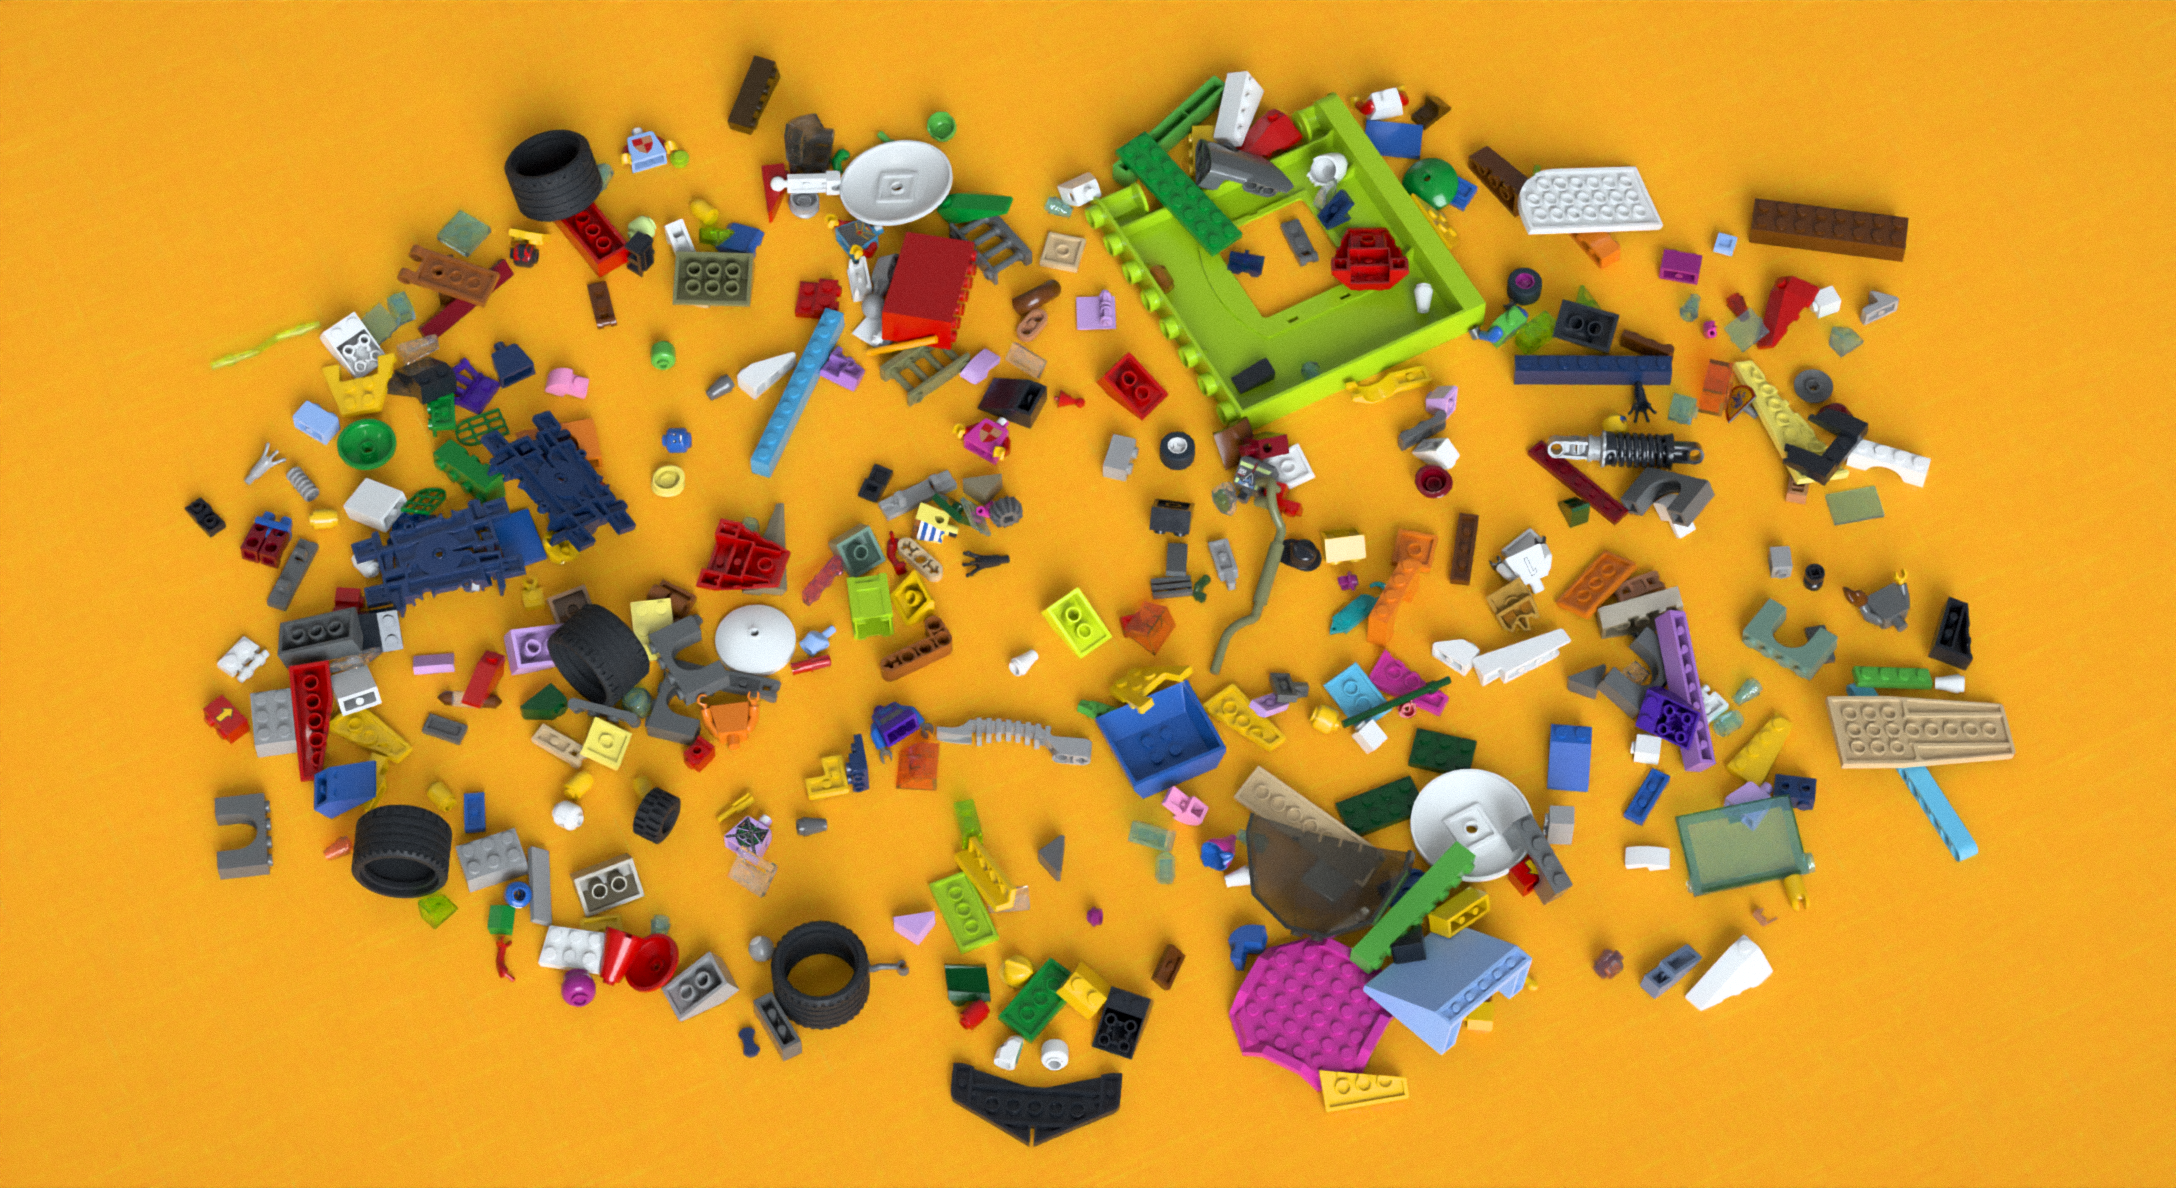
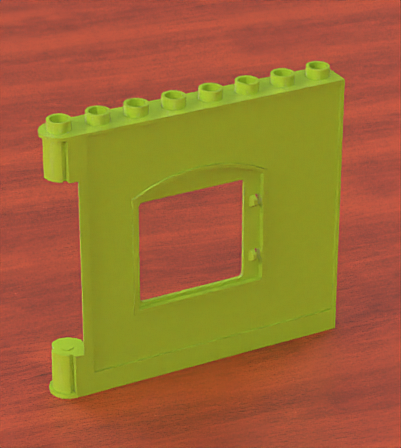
M1330 92L1327 96L1314 101L1312 106L1294 111L1292 121L1303 137L1301 139L1303 144L1268 159L1294 185L1289 192L1283 193L1278 191L1273 197H1263L1244 191L1242 184L1230 180H1224L1217 190L1205 188L1201 190L1237 228L1301 200L1307 205L1336 248L1340 247L1347 228L1386 227L1395 239L1396 246L1401 248L1403 256H1406L1409 262V274L1389 290L1357 291L1350 290L1344 284H1341L1270 317L1264 318L1219 253L1211 257L1164 206L1149 212L1146 197L1137 182H1133L1130 186L1101 199L1097 196L1092 197L1093 200H1090L1091 206L1084 210L1090 227L1093 230L1101 228L1105 234L1103 236V243L1108 254L1111 257L1119 255L1124 262L1121 268L1127 282L1130 285L1138 283L1142 289L1140 297L1145 309L1149 313L1156 310L1160 316L1159 326L1163 336L1168 341L1175 338L1179 344L1178 355L1186 369L1194 367L1199 374L1197 376V383L1202 394L1205 397L1213 395L1218 402L1216 411L1219 419L1225 426L1247 416L1253 431L1345 389V384L1355 381L1358 383L1469 332V329H1474L1473 326L1479 325V327L1484 325L1486 302L1335 92ZM1326 153L1343 154L1347 159L1348 165L1346 174L1339 183L1331 187L1321 185L1315 187L1314 183L1309 181L1310 177H1307V174L1311 170L1314 158ZM1340 189L1346 190L1355 203L1348 211L1351 219L1330 230H1326L1317 215ZM1420 283L1430 284L1431 289H1433L1429 312L1424 314L1417 311L1414 289ZM1267 358L1275 370V379L1240 395L1231 378L1256 362Z

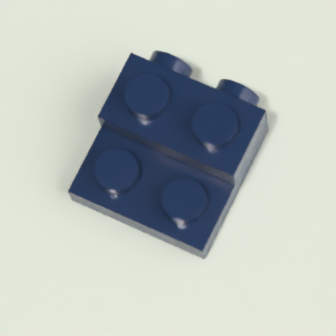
M862 734L853 735L854 743H850L852 753L849 754V762H845L848 785L852 784L853 792H863L869 789L868 767Z

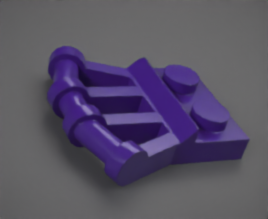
M464 357L460 360V363L451 368L456 374V381L467 386L466 390L457 386V391L453 392L460 396L454 397L455 405L479 415L500 388V382L484 376L482 372L478 373ZM465 369L474 379L471 380L458 373Z

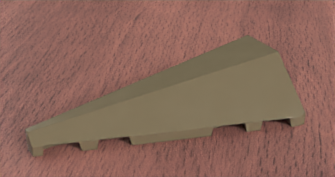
M778 503L774 507L775 509L763 538L785 548L784 503ZM786 569L779 587L743 589L742 593L761 596L762 593L782 596L787 591Z

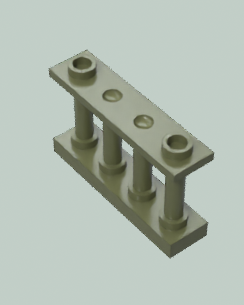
M919 346L905 349L880 366V378L884 382L895 379L908 392L907 404L911 407L915 403H920L928 394L962 372L970 362V354L967 352L959 357L952 349H941L953 361L944 367L930 353L935 349L934 347ZM920 358H925L938 373L929 378L915 362ZM909 368L923 383L914 388L900 372Z

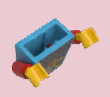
M829 213L825 218V221L829 222L827 226L830 229L835 227L836 241L850 259L853 260L854 264L859 262L861 256H865L866 259L873 257L879 247L878 236L884 233L882 226L873 225L870 227L868 223L860 220L844 221L838 219L833 213Z

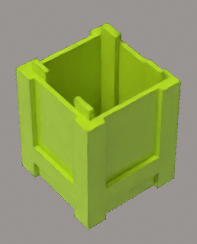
M879 573L872 576L846 578L854 640H865L866 637L882 635V637L893 635V612L887 574Z

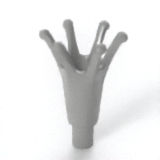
M269 442L265 444V450L260 460L244 479L248 485L255 479L258 480L274 465L286 461V458H282L272 462L273 457L279 452L277 449L271 456H266L270 446Z

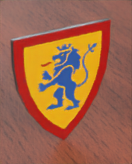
M1748 385L1733 387L1725 410L1728 423L1732 422L1742 411L1746 412L1753 419L1758 416L1756 410L1749 406L1757 397L1752 387Z

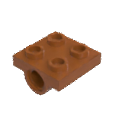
M664 579L659 585L654 584L650 588L646 600L671 598L673 623L685 618L697 601V596Z

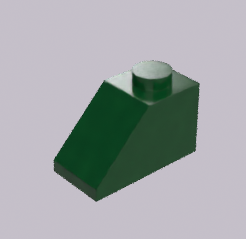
M550 683L520 706L521 716L525 720H554L567 711L568 702L567 698Z

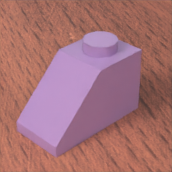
M1455 385L1438 386L1433 392L1430 391L1425 398V410L1434 416L1437 411L1443 410L1447 414V420L1456 410L1458 387Z

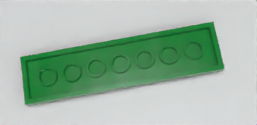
M1146 131L1115 151V155L1211 257L1242 238V232L1196 186L1191 178Z

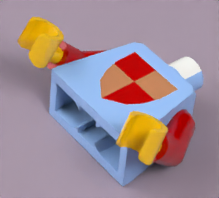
M638 127L633 129L631 132L632 136L627 138V145L623 147L622 153L619 156L621 166L629 163L632 173L667 164L666 151L669 154L670 151L678 149L675 140L666 141L656 136L652 131L643 133L642 128Z

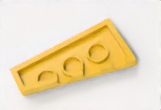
M1776 713L1727 765L1726 770L1743 783L1753 782L1760 787L1764 780H1766L1778 753L1792 730L1793 724Z
M1318 1070L1325 1113L1410 1098L1406 1077Z

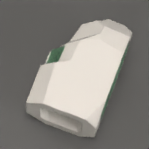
M1019 1036L1009 1037L997 1049L994 1064L1006 1070H1014L1022 1051L1024 1039Z

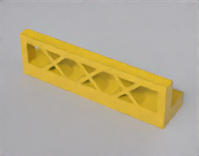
M975 836L970 837L968 849L955 853V862L995 912L1013 907L1017 888Z

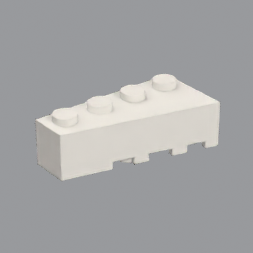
M1248 71L1227 73L1213 137L1218 144L1222 145L1224 142H1229L1235 147L1242 146L1264 93L1262 87Z

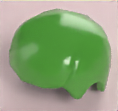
M938 111L927 120V130L934 140L947 142L957 132V124L949 113Z

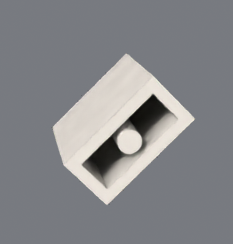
M365 478L343 507L349 519L386 533L401 515L400 508L407 502L403 491Z
M367 664L331 676L333 695L343 716L382 703L378 688Z

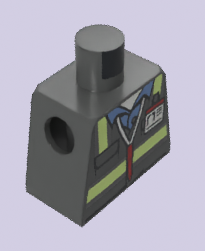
M1241 456L1233 481L1236 490L1240 491L1236 499L1243 504H1247L1251 496L1255 498L1264 496L1265 488L1256 485V478L1272 476L1276 480L1279 476L1277 468L1253 457Z

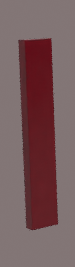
M500 259L489 268V270L500 274L493 292L514 275L505 259ZM453 298L417 329L425 342L431 344L477 305Z
M1540 440L1528 451L1527 455L1582 500L1589 502L1593 509L1614 526L1628 515V509L1565 458L1551 457L1548 453L1547 444L1544 441Z

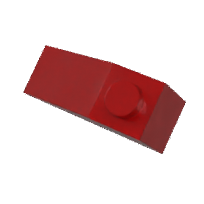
M784 163L761 166L769 223L774 221L787 191V188L781 191H774L770 185L771 180L777 176L787 180L789 170H785Z
M485 651L478 661L461 700L462 704L479 709L482 707L504 675L505 655L493 651Z

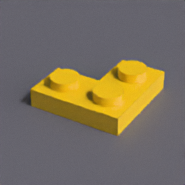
M510 228L509 236H513L514 241L525 242L527 239L529 244L544 245V242H550L551 234Z
M841 754L821 758L824 776L805 779L809 801L849 793Z

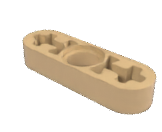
M902 538L897 544L898 554L928 581L938 582L942 579L943 567L913 539ZM903 546H905V547H909V546H910V550L907 549V548H905V549L903 550ZM922 556L926 560L923 563H917L915 559ZM930 569H931L932 571H936V570H937L938 573H937V574L934 573V572H933V573H930Z

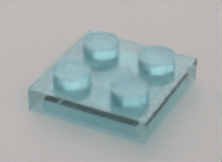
M460 210L437 234V240L468 258L491 233V227Z

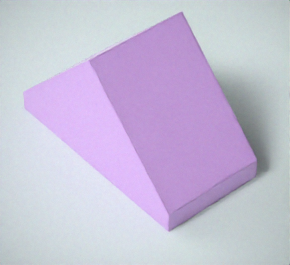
M935 912L893 917L894 931L919 945L935 926Z

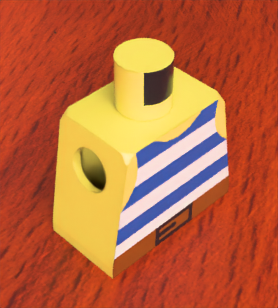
M920 503L910 538L941 544L944 535L956 538L959 527L948 524L950 515L947 512Z

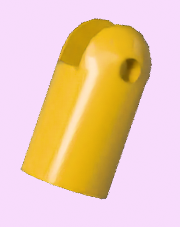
M1793 874L1786 877L1783 884L1791 907L1798 911L1797 899H1802L1804 909L1806 910L1810 905V899L1802 876Z

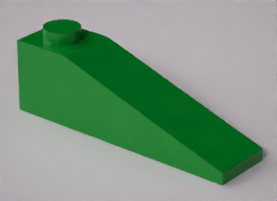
M975 190L955 193L946 196L944 201L938 206L937 212L948 224H958L1007 214L1013 198L1011 196Z

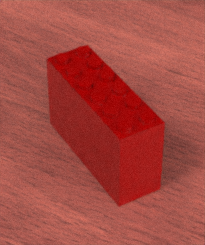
M906 232L882 310V339L905 342L936 335L938 343L924 346L951 350L953 342L956 343L958 331L956 330L961 328L962 318L960 317L965 314L966 304L964 303L969 300L970 291L968 289H972L973 286L972 275L976 276L977 264H974L978 251L975 250V242Z

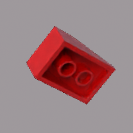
M1130 352L1122 356L1096 381L1109 397L1141 421L1169 395Z

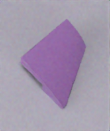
M838 346L831 353L829 361L821 368L819 375L854 392L862 380L865 370L860 365H857L851 356L845 357L842 354L843 349Z

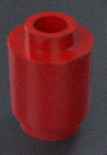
M982 1000L974 1001L959 1014V1023L966 1030H974L988 1017L990 1009Z

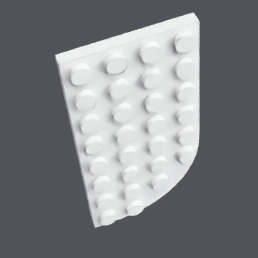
M1636 166L1543 170L1535 173L1533 177L1524 183L1518 196L1519 214L1528 235L1660 230L1663 226Z

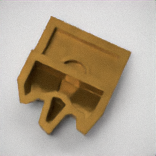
M1521 577L1485 597L1502 627L1512 633L1515 631V625L1517 624L1524 631H1530L1529 617L1532 616L1534 619L1540 618L1537 605Z

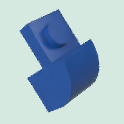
M1244 925L1237 928L1228 939L1231 948L1230 959L1234 963L1236 970L1244 971L1248 953L1262 954L1265 951L1268 940L1265 925Z

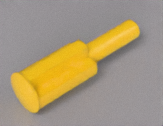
M749 792L745 793L731 803V808L716 818L717 821H723L734 812L740 813L755 802L754 798Z

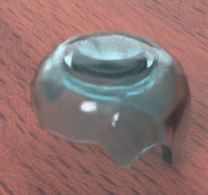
M635 687L623 696L621 702L624 711L635 713L640 718H645L652 713L653 697L646 689Z

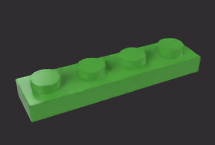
M1854 666L1851 671L1856 687L1930 690L1933 686L1929 670L1926 668Z

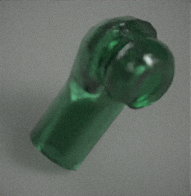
M1206 574L1194 584L1193 598L1200 603H1204L1207 599V594L1203 590L1211 582V578Z

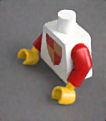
M1401 84L1402 86L1374 92L1370 94L1364 103L1361 101L1360 95L1349 97L1351 108H1356L1363 115H1366L1367 120L1374 121L1403 115L1402 106L1408 105L1409 98L1404 84Z

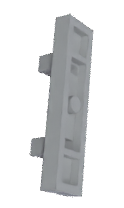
M946 470L937 475L933 474L927 480L906 490L895 492L893 496L878 502V507L887 521H890L919 507L920 503L925 504L932 501L935 493L944 495L957 489V483L949 471Z

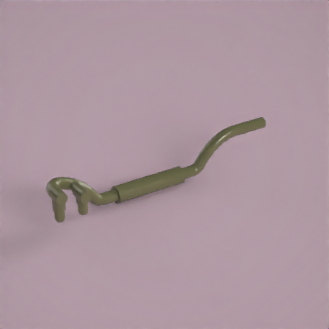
M1272 476L1256 478V485L1267 489L1266 496L1256 497L1254 505L1269 510L1276 527L1274 541L1270 542L1253 597L1254 606L1251 614L1232 622L1220 637L1209 671L1214 675H1219L1232 636L1241 628L1254 624L1259 620L1263 607L1267 605L1285 547L1283 541L1286 535V525L1279 512L1276 493L1281 492V487L1276 484V480Z

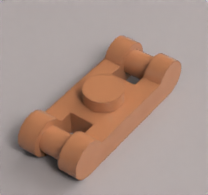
M1651 571L1624 581L1613 595L1617 597L1616 601L1619 603L1665 590L1666 586L1660 581L1658 572ZM1628 590L1629 593L1624 594L1623 591Z

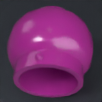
M579 968L565 973L561 983V996L564 1001L576 1007H582L590 1003L596 994V984L588 971Z

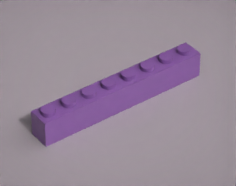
M1669 610L1655 618L1668 689L1702 712L1690 749L1687 750L1680 747L1685 771L1702 772L1715 765L1716 761L1685 611Z

